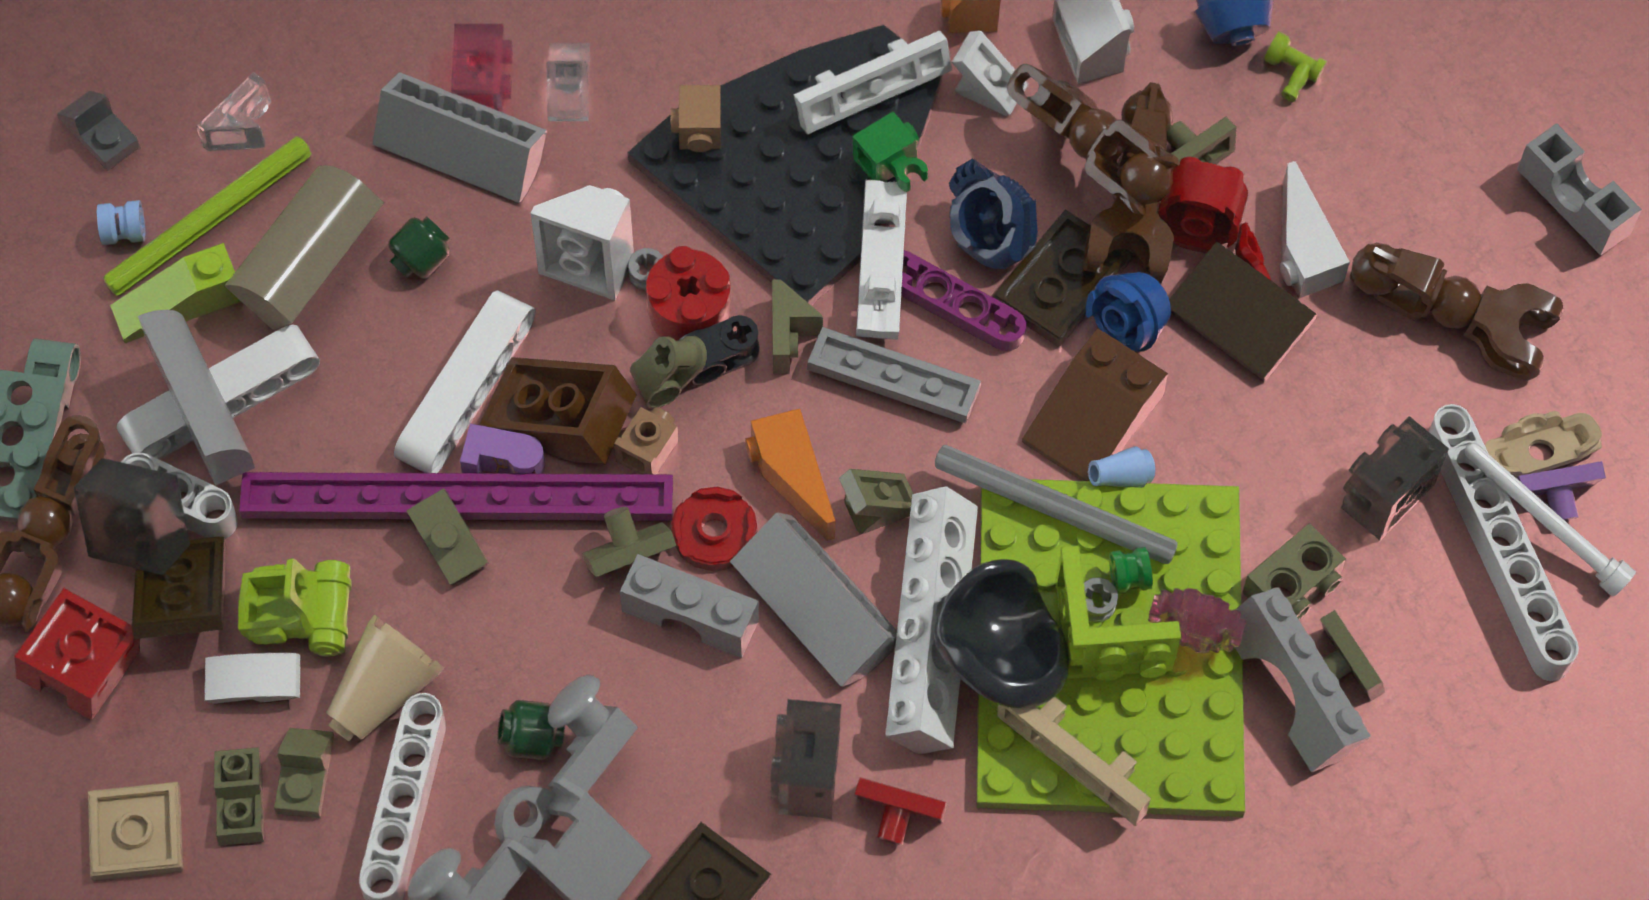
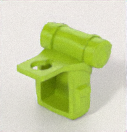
M295 558L287 559L286 565L275 564L274 566L255 567L252 572L243 573L238 601L239 632L243 637L255 644L284 643L287 639L291 638L309 639V649L315 654L325 657L343 654L349 633L347 617L349 592L352 590L350 565L337 560H324L316 563L314 570H306Z

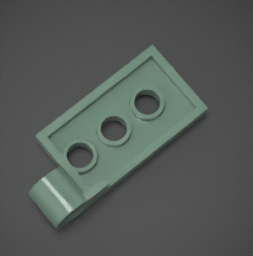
M35 338L31 342L24 373L0 370V468L11 467L15 470L13 481L6 486L0 487V520L17 522L20 509L29 499L36 497L33 489L40 477L48 448L61 424L64 408L69 409L73 386L78 377L81 352L79 345L76 343ZM20 386L32 388V396L27 403L23 405L11 403V395L16 388ZM12 426L23 428L24 435L19 443L12 446L2 443L3 433Z

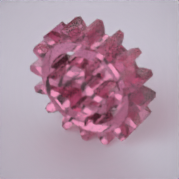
M1174 588L1173 593L1161 590L1160 595L1155 594L1148 617V622L1151 623L1179 621L1180 645L1193 648L1199 653H1209L1210 650L1219 653L1220 648L1231 652L1233 646H1240L1246 620L1240 618V611L1229 610V603L1221 598H1214L1212 595H1205L1200 593L1198 589L1191 588L1184 589V591Z

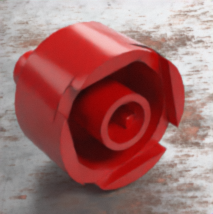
M1195 157L1182 158L1179 162L1180 166L1172 169L1173 184L1170 192L1161 200L1158 209L1159 216L1168 224L1174 235L1173 243L1182 248L1207 253L1216 241L1221 245L1227 243L1226 248L1232 246L1237 240L1248 199V190L1243 182V172L1231 166L1222 167L1213 163L1202 162Z
M678 246L671 253L658 260L650 270L646 282L647 309L654 331L660 337H671L675 341H679V339L692 331L705 329L730 318V275L723 264L714 256L687 246Z

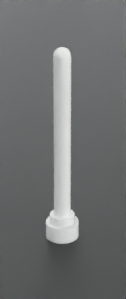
M1472 443L1466 446L1464 450L1466 458L1597 572L1596 577L1601 581L1599 586L1612 597L1616 596L1630 582L1636 571L1624 560L1618 562L1614 557L1608 559L1479 445Z

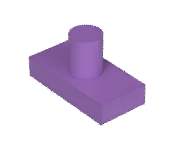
M1602 461L1517 477L1536 496L1547 494L1549 507L1565 521L1579 518L1572 489L1593 486L1606 478Z

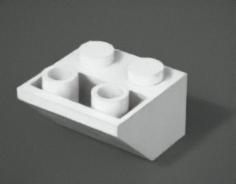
M1054 0L1052 19L1077 83L1124 72L1126 55L1130 54L1129 36L1134 32V23L1128 9L1123 10L1119 0Z

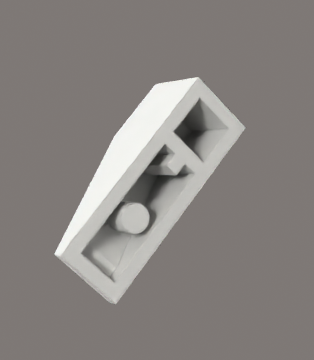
M1296 161L1287 164L1282 184L1280 272L1284 282L1288 286L1292 285L1298 297L1302 298L1344 282L1350 261Z

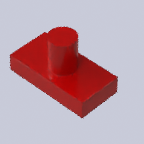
M859 777L855 791L857 799L885 806L877 838L899 845L903 844L911 814L943 823L947 809L945 801Z

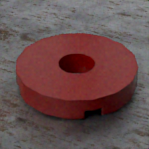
M718 486L701 488L691 493V497L687 498L684 502L682 500L676 507L671 522L672 534L676 543L675 547L681 557L694 567L709 571L725 570L733 567L730 561L757 533L756 515L751 505L749 506L742 499V496L734 490ZM711 520L721 521L727 527L723 534L715 537L704 533L702 528Z

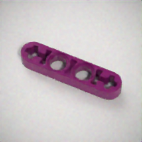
M904 250L903 266H906L907 270L906 273L902 272V297L999 350L1012 351L1023 343L1026 333V320L1021 313L913 253ZM913 279L917 281L916 287H912ZM937 282L945 286L947 292L940 298H931L925 294L923 289L927 284ZM966 302H974L981 306L983 312L978 317L968 318L961 314L959 308ZM990 313H993V314H994L993 321H992V320H989L988 327H985V325L987 324V321H988V319H989V314H990ZM1008 324L1014 326V332L1009 331L1006 335L1000 334V327L1005 328Z

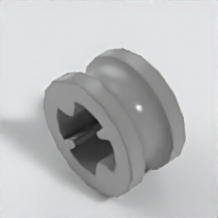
M651 248L637 250L631 255L628 261L629 278L636 288L646 291L649 271H647V275L640 274V265L644 264L645 268H647V264L654 265L663 255Z
M1091 578L1084 582L1085 595L1090 598L1086 599L1088 619L1092 622H1103L1109 619L1115 612L1118 600L1117 590L1106 579ZM1094 592L1101 593L1102 600H1104L1101 608L1093 607V600L1091 598Z

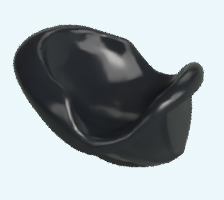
M993 560L972 569L952 588L938 612L934 628L936 647L949 668L975 692L1005 707L1017 709L1032 708L1043 705L1053 699L1062 690L1067 680L1069 671L1068 648L1063 631L1055 622L1044 603L1033 571L1025 564L1015 560Z

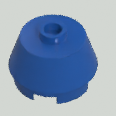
M1196 0L1198 8L1195 10V14L1214 43H1231L1232 46L1245 45L1253 42L1255 37L1270 30L1274 0Z
M1143 272L1111 275L1101 279L1095 290L1088 295L1086 315L1087 318L1094 316L1098 328L1134 352H1143L1154 345L1171 315V305L1166 291L1155 278Z

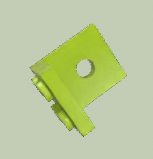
M1079 546L1061 547L1055 584L1061 630L1065 636L1069 655L1067 679L1096 677L1101 681H1111L1119 679L1125 674L1138 673L1143 677L1152 678L1162 676L1167 671H1172L1181 640L1179 621L1090 628Z

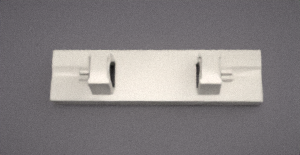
M940 30L910 44H907L901 38L888 44L889 53L837 76L830 70L815 76L817 85L794 94L800 126L807 134L812 133L952 71L947 38Z
M866 180L856 325V336L898 340L907 192L903 191L897 182ZM874 224H892L894 227L874 226Z

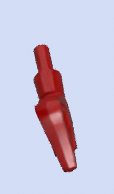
M1247 222L1242 223L1235 246V254L1271 280L1264 265L1263 254L1254 232H1251Z

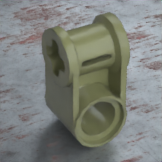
M686 336L681 341H675L671 337H658L650 348L631 365L630 373L649 408H659L674 401L680 395L683 388L697 373L702 371L707 360L705 344L697 336Z

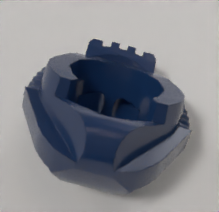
M973 158L957 167L949 182V188L956 197L952 200L949 218L952 235L957 243H959L957 246L979 263L994 269H1006L1024 259L1035 248L1037 241L1036 199L1033 200L1032 197H1029L1030 194L1027 193L1026 189H1023V186L1015 182L1014 179L996 174Z

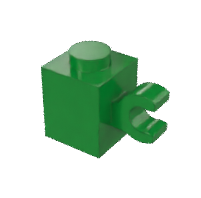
M894 112L853 135V159L871 180L885 182L895 177L898 186L905 192L911 190V181L906 176L907 174L916 173L923 181L928 180V167L923 160L917 158L919 137L913 126L908 122L903 123Z

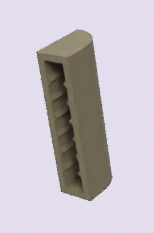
M329 165L318 166L225 284V287L273 331L291 324L384 202L350 173Z

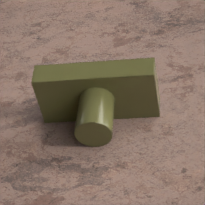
M1224 117L1197 136L1182 121H1178L1166 132L1167 142L1176 150L1171 154L1176 156L1179 162L1182 158L1190 156L1198 158L1202 162L1217 164L1235 151L1236 126L1227 117Z
M441 489L406 510L450 585L456 584L489 564L446 489Z
M625 506L604 514L612 542L582 554L588 570L595 577L633 563L637 554L649 557L675 547L676 543L672 531L663 522L637 532L629 508Z
M1333 610L1320 618L1323 630L1336 648V651L1323 658L1330 671L1338 680L1352 672L1370 701L1385 693L1382 680L1337 612Z

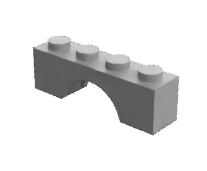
M1279 587L1252 595L1220 622L1242 659L1259 658L1275 665L1288 680L1295 699V718L1288 735L1311 772L1339 762L1371 737L1363 724L1361 716L1351 705L1340 687L1337 677L1328 668L1317 650L1314 640L1307 634L1294 613L1291 603L1284 597Z

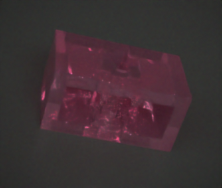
M455 23L451 93L503 113L504 99H511L512 94L511 74H505V64H513V40L505 39L504 24Z

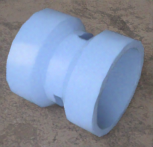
M140 200L127 201L124 206L117 207L111 203L97 205L98 232L103 246L114 245L122 239H128L132 243L145 241V219Z

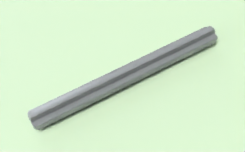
M942 445L936 455L935 467L941 471L1134 551L1135 548L1146 547L1149 558L1161 563L1169 564L1176 553L1178 544L1176 540L958 449Z

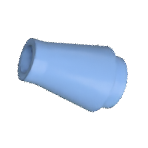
M1133 446L1103 459L1091 461L1088 466V476L1094 486L1144 487L1146 483H1151L1154 479L1155 462L1152 454L1147 449L1141 450L1139 447Z

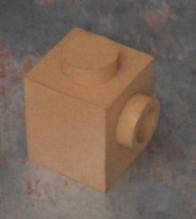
M679 85V108H671V133H679L680 149H690L695 152L721 149L720 85Z

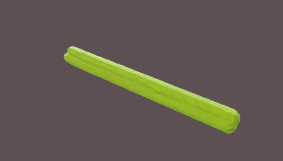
M294 137L105 274L104 281L107 287L115 295H121L309 158L311 152L307 143L301 137Z

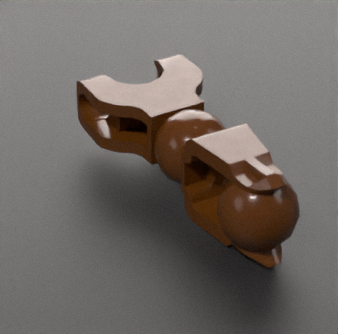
M1022 64L1012 73L1007 84L1009 96L1027 112L1050 126L1058 134L1070 139V144L1074 151L1080 157L1087 160L1085 164L1086 173L1110 193L1124 201L1133 213L1146 215L1147 205L1160 202L1170 192L1173 184L1172 168L1180 166L1178 158L1165 151V148L1147 132L1122 120L1117 121L1111 113L1098 109L1096 107L1097 104L1079 88L1062 80L1056 81L1044 71L1034 66ZM1032 77L1039 83L1037 93L1027 97L1023 87L1025 81ZM1127 145L1130 147L1138 146L1144 152L1134 154L1124 163L1120 179L1117 176L1119 169L1118 158Z
M1150 82L1143 90L1130 96L1124 103L1121 110L1122 121L1147 132L1166 151V132L1170 129L1173 122L1172 108L1169 101L1165 98L1160 84ZM1127 145L1120 155L1118 161L1119 169L1117 171V176L1120 179L1124 163L1134 154L1144 152L1138 146L1130 147ZM1113 195L1114 202L1112 207L1103 210L1092 220L1090 232L1085 241L1083 270L1101 273L1108 254L1117 249H1125L1139 257L1143 264V273L1152 276L1162 285L1169 267L1174 235L1168 224L1157 212L1158 202L1146 206V215H1138L1133 213L1118 196Z
M1382 243L1367 244L1353 258L1352 272L1349 278L1365 293L1374 295L1378 301L1409 319L1418 320L1421 316L1426 318L1429 311H1431L1434 319L1444 327L1453 329L1466 327L1463 336L1478 344L1485 361L1491 368L1523 380H1530L1540 375L1544 363L1543 353L1539 348L1523 338L1519 331V326L1529 325L1542 329L1554 326L1561 319L1564 311L1562 300L1554 294L1529 283L1513 285L1505 290L1486 286L1481 294L1477 285L1465 277L1451 276L1445 278L1447 270L1444 269V262L1439 258L1403 248L1395 249L1390 245Z
M73 415L66 418L60 424L48 448L40 477L33 489L36 497L29 499L19 511L17 519L18 530L14 529L13 532L3 531L0 533V573L10 554L14 551L24 552L25 556L31 559L41 558L45 562L34 588L28 580L18 574H0L1 627H13L22 624L26 633L34 629L42 606L47 603L62 574V564L55 547L61 545L70 535L73 526L72 515H76L80 505L94 488L107 457L97 425L86 416ZM76 429H84L89 433L74 435L68 441L69 434Z

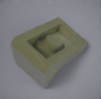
M772 280L773 374H790V358H798V336H819L823 327V316L782 280Z
M849 469L839 477L846 493L844 503L859 533H867L910 517L913 492L905 474Z
M299 728L288 729L277 753L281 770L274 805L276 814L321 818L334 732Z

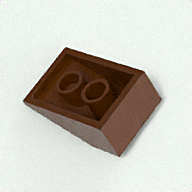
M1097 328L1068 366L1022 438V443L1080 481H1090L1088 476L1089 463L1122 450L1163 397L1168 373Z
M511 357L479 425L535 437L541 443L543 452L568 461L605 465L637 394L615 365Z

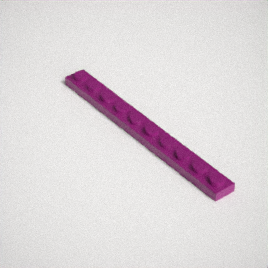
M245 472L242 474L239 509L241 518L411 519L406 510L444 488L463 520H605V513L626 506L629 508L633 521H672L673 475Z

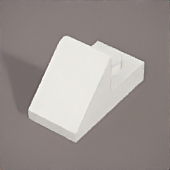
M981 30L969 32L951 62L963 75L955 91L959 95L1002 115H1010L1017 102L1009 96L1007 84L1015 69ZM1025 81L1024 87H1023L1024 91H1025L1026 87L1028 86V83H1027L1026 81Z

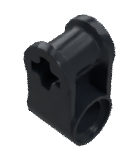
M742 315L732 316L705 329L692 331L681 338L697 336L704 342L707 350L706 364L702 371L697 373L691 380L693 384L703 385L710 383L724 374L755 362L759 356L760 346L757 325L752 319Z

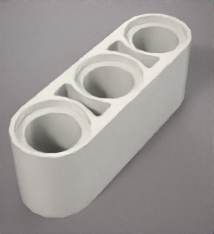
M132 453L121 461L118 475L127 497L134 504L206 538L222 536L226 539L236 531L238 525L237 515L229 494L224 490L145 453ZM140 475H150L142 483H133V480ZM178 492L187 493V495L179 501L169 500L172 495ZM214 510L225 511L218 518H206Z

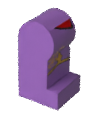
M470 423L460 459L462 473H482V470L499 474L544 473L545 459L543 447L535 437Z

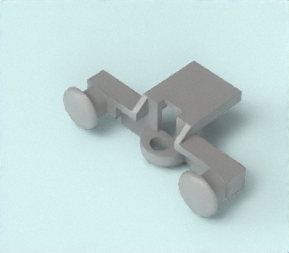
M593 675L578 677L556 696L549 707L548 722L550 726L559 728L567 725L577 735L566 749L572 756L548 785L551 791L547 788L525 785L509 792L499 804L495 816L496 834L502 845L483 868L472 867L463 878L456 872L461 860V853L454 848L439 850L430 856L411 878L407 890L410 900H502L528 866L564 900H618L652 855L587 793L638 728L618 707L604 706L595 697L600 687V679ZM521 801H525L530 808V817L526 823L518 825L514 820V809ZM551 815L568 817L573 823L554 847L547 840L534 838Z

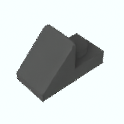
M88 91L57 113L58 118L107 171L140 148L138 139L113 113L109 99L104 94Z

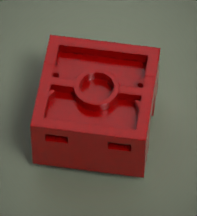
M63 588L14 656L16 679L40 692L44 687L54 689L67 697V707L93 720L139 654L140 639H134L131 624Z

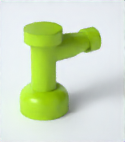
M1279 31L1270 44L1264 60L1273 65L1284 61L1295 67L1288 85L1281 92V95L1286 100L1295 102L1299 91L1308 79L1315 83L1317 82L1327 61L1319 58L1317 61L1290 46V38Z

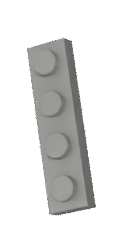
M824 327L820 331L807 362V370L965 424L981 386V380Z

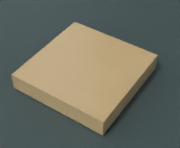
M178 782L88 791L90 876L93 881L184 872L181 796Z

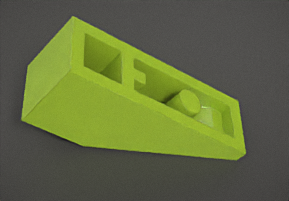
M224 243L181 258L111 304L110 306L124 343L145 336L138 318L139 315L156 310H174L181 313L185 321H189L241 302L225 287V284L233 276L235 270Z

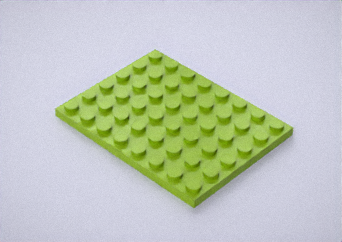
M1030 479L1176 540L1178 543L1176 553L1169 564H1164L1150 558L1153 578L1152 589L1142 591L1138 587L1129 588L1126 593L1118 594L1115 612L1109 619L1103 622L1089 621L1090 628L1179 621L1181 640L1173 670L1167 671L1162 676L1152 678L1143 677L1138 673L1125 674L1119 679L1111 681H1101L1096 677L1067 679L1062 690L1055 696L1067 706L1064 712L1065 717L1058 725L1109 766L1123 751L1136 760L1135 771L1127 780L1151 798L1147 814L1243 817L1245 813L1243 662L1220 624L1225 617L1241 605L1239 486L1146 483L1144 487H1117L1106 485L1094 486L1090 481ZM981 487L980 565L993 560L1010 559L1029 567L1036 576L1039 591L1049 613L1060 628L1055 580L1061 547L1079 546L1084 582L1091 578H1103L1112 583L1109 553L1112 551H1121L1124 554L1133 552V550ZM1094 592L1091 598L1093 600V607L1101 608L1104 601L1102 600L1101 593ZM978 694L976 808L1118 813L998 718L999 704ZM1045 704L1037 706L1036 708L1040 710Z

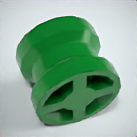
M1146 547L1135 548L1132 553L1124 554L1121 551L1109 553L1110 575L1117 594L1126 593L1129 588L1138 587L1142 591L1152 589V568Z

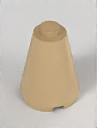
M373 615L365 628L326 712L333 718L328 726L348 741L354 735L362 740L402 707L411 696L420 692L438 677L444 670V667L436 660L433 661L422 649L386 622L384 623L379 617Z

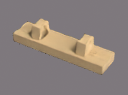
M1056 697L1047 702L1040 710L1036 707L1017 709L1002 705L998 706V718L1134 826L1147 814L1151 798L1127 780L1135 771L1134 766L1137 761L1124 751L1110 766L1058 725L1065 717L1064 712L1067 706Z

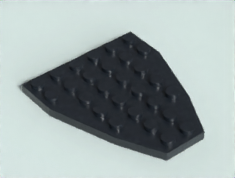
M883 24L798 50L720 85L721 149H710L705 152L680 149L679 133H671L670 114L627 152L628 161L771 283L772 280H782L812 306L861 260L866 180L871 179L853 159V135L894 112L903 123L908 122L915 129L919 137V143L917 144L918 154L943 75L807 134L800 126L794 94L817 85L815 76L830 70L837 76L889 53L888 44L901 38ZM892 177L885 182H897L895 177ZM875 223V224H874V226H880V225H881V224H879V223Z

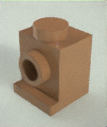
M640 407L621 438L618 437L614 443L616 462L638 474H657L678 442V426L674 424V418L668 412L658 407H654L651 412ZM646 432L650 434L651 437H644L643 434Z

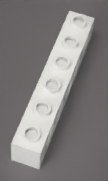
M947 486L912 494L885 737L917 754L951 749L954 744L960 678L941 657L935 644L934 628L938 612L952 588L972 569L978 506Z

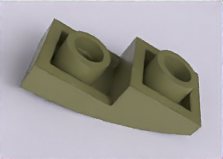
M259 747L214 751V790L217 797L216 837L218 844L230 845L263 842V786Z

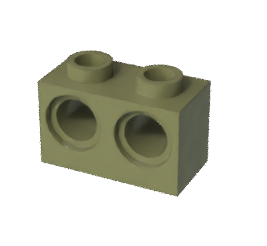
M1309 523L1247 575L1242 593L1249 598L1252 595L1271 590L1274 587H1283L1291 593V596L1286 598L1291 603L1294 613L1300 620L1312 607L1310 601L1320 593L1324 596L1329 595L1342 582L1341 572L1346 558ZM1314 561L1322 569L1318 571L1310 570L1304 566L1303 562Z

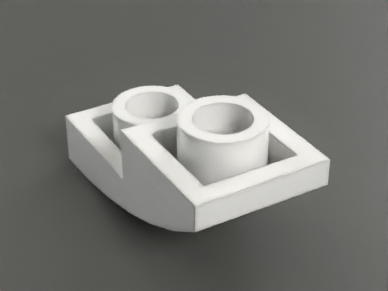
M254 653L205 657V701L217 704L253 699L262 703L300 698V654Z

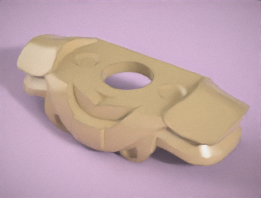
M1552 411L1547 414L1535 413L1521 418L1517 423L1506 426L1502 430V437L1487 441L1485 447L1491 457L1517 478L1521 475L1543 472L1582 460L1584 457L1602 448L1600 441L1602 432L1594 418L1586 413H1576L1564 418L1561 417L1558 411ZM1543 443L1551 447L1554 454L1550 459L1537 460L1530 455L1529 448L1534 444Z

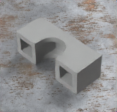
M1556 123L1526 145L1517 170L1602 255L1632 233L1642 209L1614 181L1602 189L1594 185L1587 177L1582 166V158L1585 151Z
M637 554L620 590L622 612L661 627L666 618L681 621L699 632L702 643L740 658L743 657L759 622L758 600Z

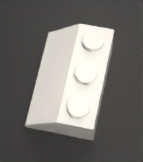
M589 185L535 205L531 211V221L538 273L616 300L629 273L628 261L634 253L630 199L624 197L617 190L611 188L600 189Z

